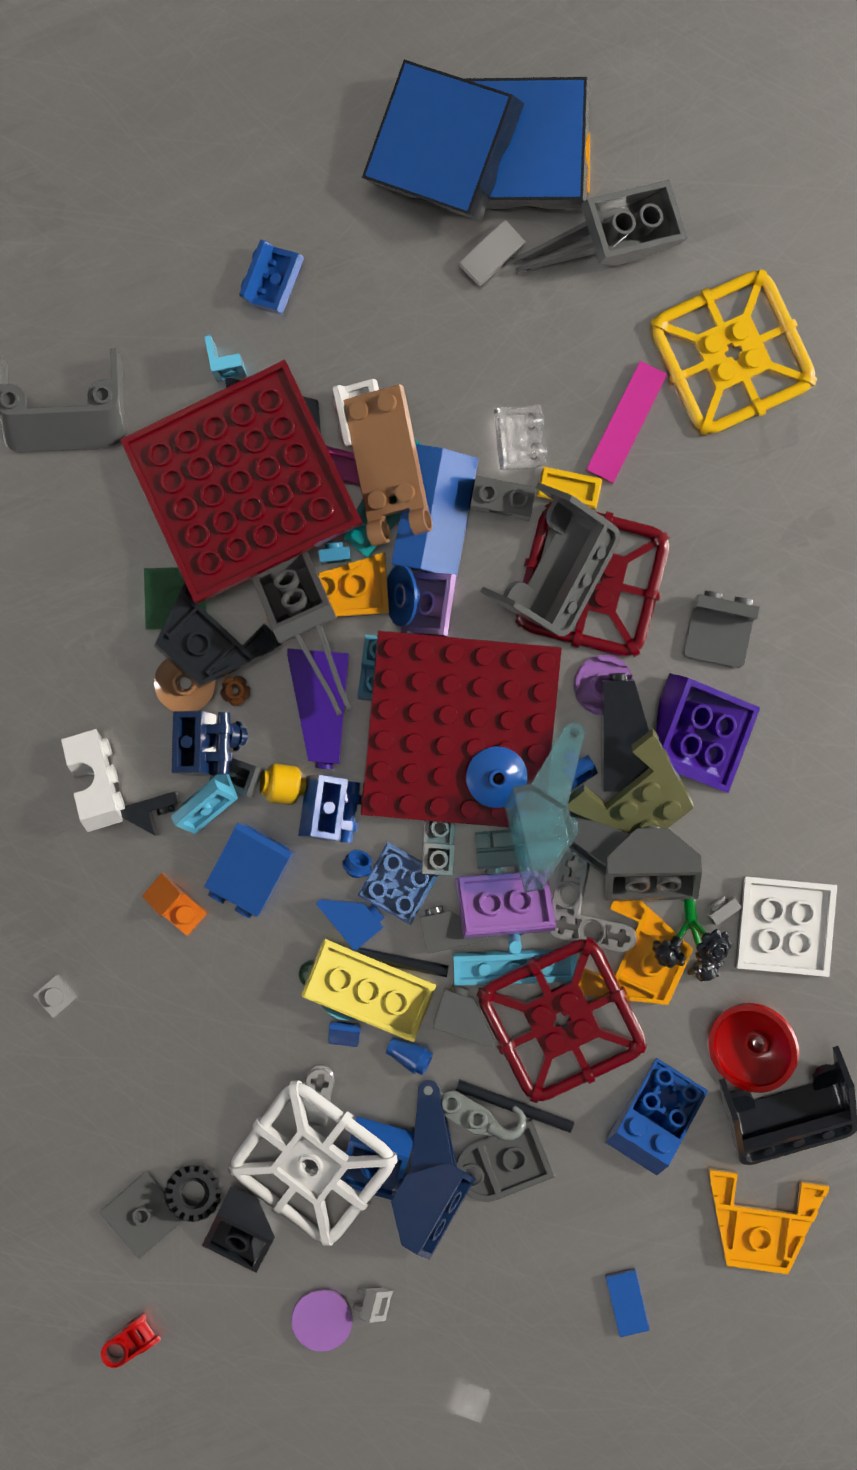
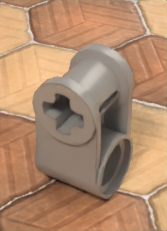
M325 1065L313 1066L307 1074L305 1085L314 1089L329 1102L332 1101L330 1100L334 1083L332 1070ZM318 1074L324 1075V1081H326L322 1084V1087H317L316 1081L312 1080L317 1079ZM303 1098L308 1124L326 1127L328 1116Z

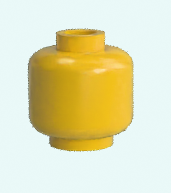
M274 763L267 770L262 771L260 793L264 794L268 802L293 805L298 800L299 795L304 796L306 778L301 777L300 769L297 766Z

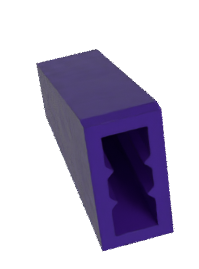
M287 648V657L308 761L315 762V768L333 770V764H340L345 705L338 692L325 651L310 650L340 707L342 714L339 716L336 714L327 692L303 650ZM331 652L346 694L350 655L348 653Z

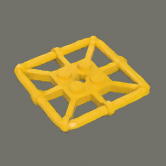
M763 269L747 272L712 289L708 287L700 290L701 294L668 308L658 314L656 318L651 319L649 326L652 328L653 339L669 371L670 377L668 379L671 385L675 384L689 417L695 427L700 430V434L707 436L708 433L713 434L723 431L755 415L758 417L766 414V410L803 394L816 384L817 378L815 377L813 364L796 330L798 327L795 319H791L774 281L767 275V271ZM754 283L743 314L724 322L715 304V300ZM763 287L781 326L759 335L751 314L760 289ZM705 305L715 327L700 334H695L671 325L668 322ZM664 333L693 343L702 362L681 371ZM785 334L802 372L772 362L764 343ZM728 345H733L735 348L739 347L741 352L738 354V360L734 361L733 357L727 358L725 356V353L729 350ZM707 370L715 391L704 418L686 379ZM769 371L798 383L760 399L751 378ZM742 383L751 404L713 421L723 391Z

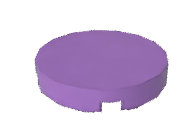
M598 655L589 658L579 667L574 676L573 690L577 701L585 710L595 715H602V679H609V673H627V678L633 679L628 666L614 656Z
M313 1289L302 1295L295 1304L291 1318L292 1329L298 1341L308 1349L318 1352L330 1351L342 1345L349 1336L353 1323L352 1310L347 1300L338 1292L330 1289Z

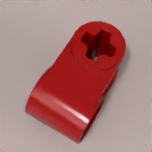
M145 1313L129 1321L105 1341L101 1349V1360L107 1367H121L161 1340L159 1334L155 1335L146 1322L147 1316ZM115 1344L119 1345L123 1349L124 1355L119 1358L111 1357L108 1353V1347Z

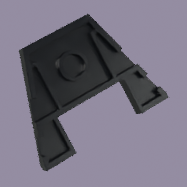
M184 583L154 647L198 688H201L279 649L283 643H279L274 632L266 624H263L242 645L199 604L194 603L187 585Z

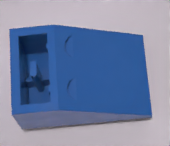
M656 1058L621 1112L605 1143L653 1174L658 1175L670 1165L708 1090Z

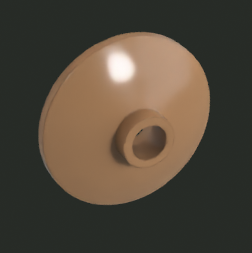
M166 658L159 665L154 677V689L160 702L172 711H198L202 709L214 694L215 681L201 688H198L191 682L190 688L183 689L180 682L183 678L187 677Z

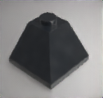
M231 1186L202 1246L257 1273L275 1236L259 1200L250 1196L247 1192Z

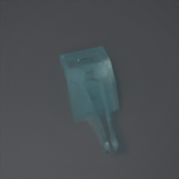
M577 722L566 725L532 784L513 787L505 802L506 815L524 893L543 890L573 844L575 836L578 835L577 821L575 817L570 816L569 808L567 807L585 737L584 727ZM570 733L576 734L577 737H573Z

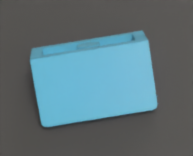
M211 335L204 336L211 372L217 382L225 381V378L235 379L247 376L239 353L218 357L216 345Z
M217 774L183 802L181 808L171 815L174 825L196 834L236 801L238 796L230 775Z

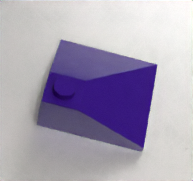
M669 673L659 700L656 733L663 749L666 750L672 766L678 774L729 793L760 707L693 679Z

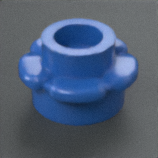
M353 850L345 856L342 866L349 876L361 878L370 874L372 860L364 851Z

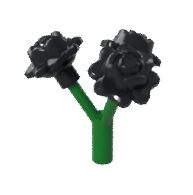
M684 899V925L676 936H672L670 941L654 940L652 950L655 952L654 958L657 959L660 966H667L668 968H672L675 965L684 966L686 956L681 952L680 947L683 943L682 938L687 930L691 929L698 952H695L697 962L688 971V975L695 974L700 982L710 981L715 976H720L718 969L724 965V961L720 960L726 958L728 951L732 948V943L729 941V933L726 931L721 933L719 929H715L711 933L706 932L697 922L695 899Z

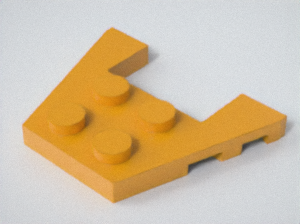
M641 900L613 901L610 907L611 910L639 922L635 931L637 942L631 950L626 951L615 975L620 987L624 986L627 992L626 999L636 1002L669 1005L694 948L682 938L683 943L680 950L686 956L684 966L675 965L672 968L660 966L657 959L654 958L655 952L652 950L654 940L670 941L672 936H676L677 933ZM586 968L584 969L579 985L585 996L599 997L609 992L601 975Z
M709 1168L708 1174L725 1264L730 1267L789 1274L805 1241V1236L819 1212L818 1209L829 1192V1186L827 1184L800 1181L795 1213L734 1204L738 1173Z

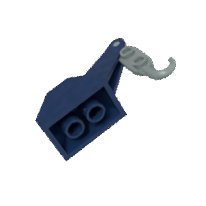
M425 1080L419 1085L411 1173L407 1174L404 1179H399L392 1191L394 1197L391 1201L400 1242L403 1247L418 1256L430 1260L476 1180L473 1176L457 1168L448 1119L474 1134L494 1136L500 1140L510 1141L518 1138L525 1130L526 1118L521 1109L517 1106L512 1108L518 1117V1123L515 1128L509 1130L500 1126L488 1109L456 1091L443 1093L441 1087L432 1080Z

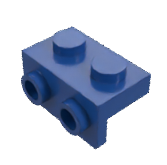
M260 240L257 249L253 252L252 262L247 275L241 283L239 296L252 306L283 314L304 257L299 253L277 248L265 240Z

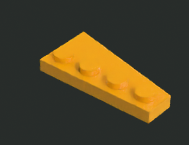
M385 552L318 574L337 617L389 614Z

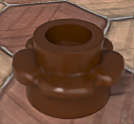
M235 676V678L227 677L222 682L223 688L220 694L225 702L238 706L243 704L245 699L249 698L251 691L250 687L247 686L245 678ZM237 688L238 692L233 693L232 689Z

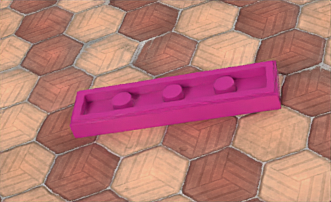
M642 361L639 362L586 469L587 472L611 484L614 483L667 373Z

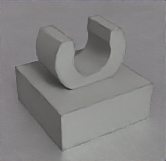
M383 1287L358 1289L357 1293L365 1297L363 1304H354L353 1306L355 1311L361 1312L359 1319L369 1323L386 1321L393 1291Z

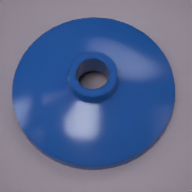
M400 565L393 567L387 578L389 617L395 625L407 626L415 616L417 604L420 601V591L412 571L407 566Z
M501 746L488 747L478 752L471 759L466 771L467 787L471 795L479 803L492 808L506 807L518 800L523 794L527 784V769L521 757L511 749ZM496 773H502L504 776L503 781L499 784L493 782V776Z

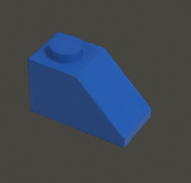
M324 898L316 903L354 951L384 927L380 922L384 917L374 904L368 907L365 902Z

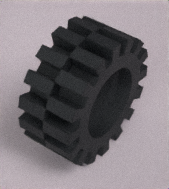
M191 1165L175 1171L168 1179L167 1186L164 1189L165 1203L168 1205L169 1211L178 1219L188 1222H196L208 1218L217 1210L216 1208L221 1201L220 1194L222 1189L219 1186L218 1178L213 1175L214 1173L211 1170H207L203 1166ZM190 1181L200 1183L205 1192L203 1201L196 1206L187 1205L181 1197L183 1186Z

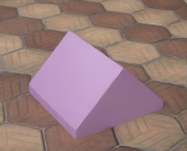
M412 572L420 591V601L417 604L412 622L407 626H401V632L411 631L415 634L448 637L456 575Z

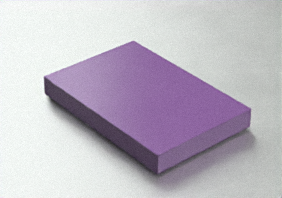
M547 870L456 878L455 883L464 939L555 931L556 923Z

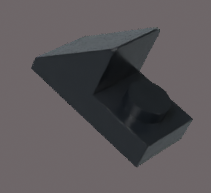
M178 791L127 805L125 809L120 811L122 818L156 836L159 834L152 812L157 811V815L160 816L176 811L174 805L180 804L181 800Z

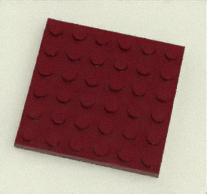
M285 359L120 439L192 599L196 604L363 525Z
M378 630L360 814L377 817L544 830L542 813L546 808L562 648ZM493 746L505 747L517 753L527 769V784L523 794L514 803L501 808H492L479 803L469 792L466 783V771L471 759L481 750ZM496 773L493 776V782L496 784L501 783L504 779L502 773Z

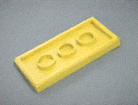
M323 939L300 996L414 1042L436 985Z

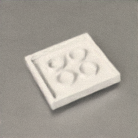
M744 876L736 968L829 977L837 885Z

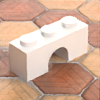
M97 729L61 739L67 767L74 778L84 775L94 776L93 783L87 789L74 793L79 819L86 831L90 832L123 822L120 810L125 809V805L120 791L116 792L114 783L118 782V776L114 765H109L107 756H111L112 751L108 739H102Z

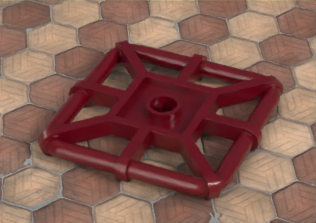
M552 502L544 506L545 509L538 520L529 558H525L524 566L526 570L523 583L527 585L541 561L549 530L547 511ZM608 511L605 514L597 512L619 530L653 540L626 556L613 553L600 578L601 583L596 585L577 621L575 632L571 631L566 636H559L516 614L517 619L515 623L518 628L522 627L530 633L572 643L571 647L579 648V646L618 656L632 655L636 657L640 654V650L646 642L656 601L660 600L661 593L659 588L669 553L668 540L670 537L667 532L663 533L654 526L613 516L614 513ZM657 547L647 589L624 584L628 563ZM621 592L644 598L634 639L631 638L616 612ZM588 611L609 616L625 644L583 634Z
M586 937V939L572 941L537 959L534 956L527 960L528 963L490 980L483 988L478 989L476 996L479 998L480 1008L499 1044L497 1049L500 1054H504L522 1091L530 1098L531 1102L538 1103V1101L552 1099L586 1082L591 1084L596 1081L597 1077L633 1061L646 1051L647 1044L645 1043L644 1033L625 997L627 992L624 986L620 987L602 949L594 942L595 939ZM581 952L571 981L551 989L542 969ZM591 955L609 992L587 1001L579 983L588 957ZM534 974L543 994L524 1002L496 991ZM491 1002L522 1011L531 1029L509 1039ZM610 1002H615L632 1038L601 1028L593 1010ZM561 1012L563 1016H570L571 1019L567 1021V1026L562 1027L561 1025L554 1024V1021L557 1020V1013ZM536 1038L545 1056L533 1085L514 1048ZM596 1038H601L629 1049L590 1067L580 1046ZM572 1050L582 1071L543 1088L552 1059Z

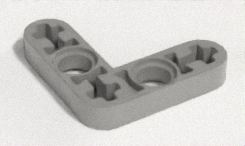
M574 851L566 853L560 863L552 902L555 923L556 921H561L563 916L566 917V922L569 924L577 925V919H581L582 922L578 927V938L574 937L575 930L566 929L561 934L559 927H556L555 931H550V933L558 939L567 941L586 939L584 929L587 924L593 922L598 924L601 929L600 937L594 940L600 948L618 952L631 950L637 942V934L631 926L580 914L590 864ZM575 856L579 857L578 862L583 864L582 869L576 870L574 879L581 878L580 885L571 881H563L564 876L571 877L572 868L568 867V861H574ZM567 886L573 887L577 892V899L571 904L565 903L561 898V892ZM607 925L612 926L609 931L610 933L619 934L622 932V929L626 930V935L630 937V942L624 943L623 947H621L618 940L608 938V944H604L603 942L607 936Z

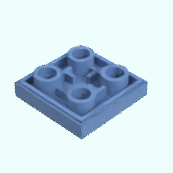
M387 842L357 896L411 925L439 875L422 874L421 860Z

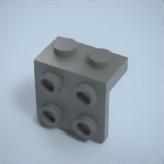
M705 590L704 595L699 594L695 597L684 654L688 658L740 668L745 663L753 621L758 618L760 607L752 605L753 600L735 597L734 601L722 599V593Z

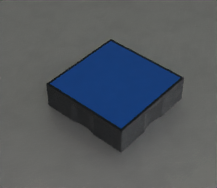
M404 59L362 178L376 186L411 198H420L432 202L445 210L481 222L497 180L500 161L510 145L524 103L512 94Z
M465 78L466 80L512 94L524 103L510 145L500 161L497 180L486 209H510L518 206H534L543 209H582L581 204L587 200L588 184L586 140L589 132L591 90L588 78Z

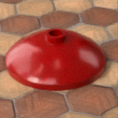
M741 1003L726 1009L715 1020L709 1033V1053L714 1066L723 1078L742 1090L754 1093L775 1090L788 1081L797 1067L799 1046L793 1029L779 1013L764 1005ZM756 1037L762 1038L764 1044L758 1043Z

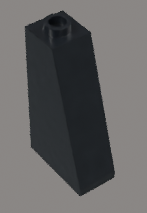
M609 673V679H602L601 788L603 792H619L650 768L632 752V744L649 732L635 681L632 678H627V673Z

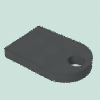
M532 1119L526 1121L525 1130L518 1138L504 1141L494 1136L483 1137L468 1144L461 1151L457 1159V1168L464 1172L471 1167L477 1168L480 1171L481 1179L472 1185L467 1195L482 1202L501 1199L555 1177ZM516 1125L511 1126V1127L506 1128V1129L511 1130V1129L515 1128Z

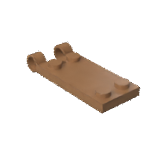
M398 384L343 400L368 520L366 531L370 543L373 546L390 542V530L386 516L410 510V527L415 535L431 532L433 528L432 518L429 513L404 386ZM392 496L397 497L395 504L391 503Z

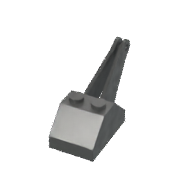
M670 180L585 200L581 204L585 222L525 253L515 256L512 260L514 264H520L541 257L590 235L593 243L528 262L515 269L516 273L523 274L541 267L593 254L597 255L599 264L618 266L642 260L684 242L688 237Z
M308 551L253 577L252 580L278 642L284 643L293 638L297 639L327 692L336 714L339 716L342 712L336 698L301 634L317 628L338 692L347 711L352 710L342 687L322 625L337 619V616Z
M549 805L543 810L542 819L544 827L605 876L606 901L698 899L702 877L701 855L669 828L646 826L636 829L632 834L592 821L556 805Z

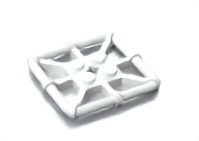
M294 1080L281 1090L264 1115L255 1120L252 1131L235 1152L231 1164L228 1165L229 1174L234 1176L240 1184L273 1208L272 1212L276 1215L280 1213L310 1237L322 1242L323 1246H332L334 1242L343 1236L361 1211L368 1209L371 1205V1198L392 1173L398 1160L396 1153L383 1141L353 1120L351 1113L348 1111L344 1113L311 1087L302 1084L300 1080ZM303 1098L338 1123L327 1138L308 1125ZM290 1099L297 1126V1133L291 1141L272 1128V1123ZM343 1129H346L379 1155L348 1156L336 1147L333 1142ZM262 1137L282 1151L276 1161L245 1162ZM306 1159L313 1160L318 1169L315 1167L311 1170L306 1167L308 1164ZM380 1167L361 1192H357L340 1179L347 1169ZM274 1174L290 1187L279 1198L250 1175ZM331 1190H334L351 1203L350 1207L333 1228L330 1227L325 1198ZM295 1192H298L314 1205L318 1226L287 1204Z

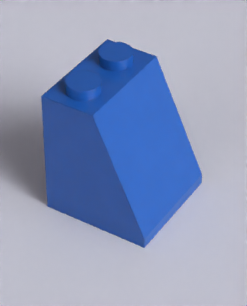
M243 822L237 823L204 886L210 890L208 896L222 904L226 900L237 905L235 908L236 912L251 919L252 915L259 917L295 851Z

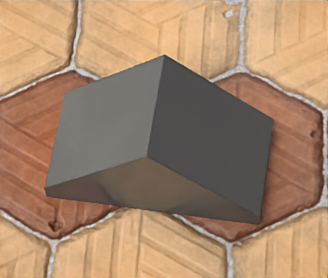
M232 758V762H229V775L235 791L247 797H254L263 768ZM215 762V775H214V776L217 775V762Z

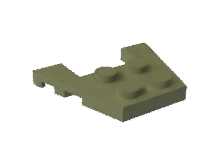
M653 729L632 744V752L650 768L608 802H604L584 784L563 800L564 808L629 834H632L636 829L646 826L669 828L691 811L694 806L687 789L672 766L666 750L663 749L659 737Z

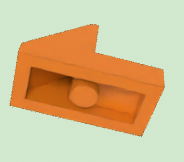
M163 873L158 876L142 895L159 916L167 918L186 936L194 930L208 913Z

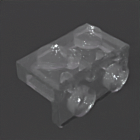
M533 404L528 407L494 409L499 470H528L545 465L547 448L543 439L544 417L541 413L540 404Z

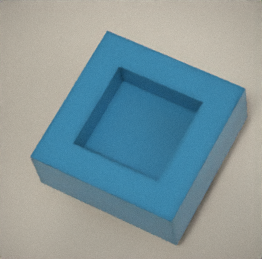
M343 542L325 544V549L319 550L321 565L352 562L349 546L343 547Z

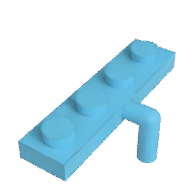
M512 934L508 936V951L453 953L454 986L485 985L490 980L528 963V959L534 956L537 959L556 949L521 950L520 935ZM576 954L542 969L548 983L571 981L577 965ZM531 974L513 984L538 983L534 974Z

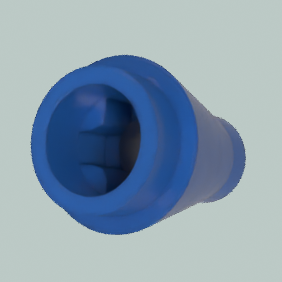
M395 1037L390 1041L385 1053L394 1058L413 1075L418 1073L422 1076L433 1057V1053L427 1051L428 1047L398 1040Z

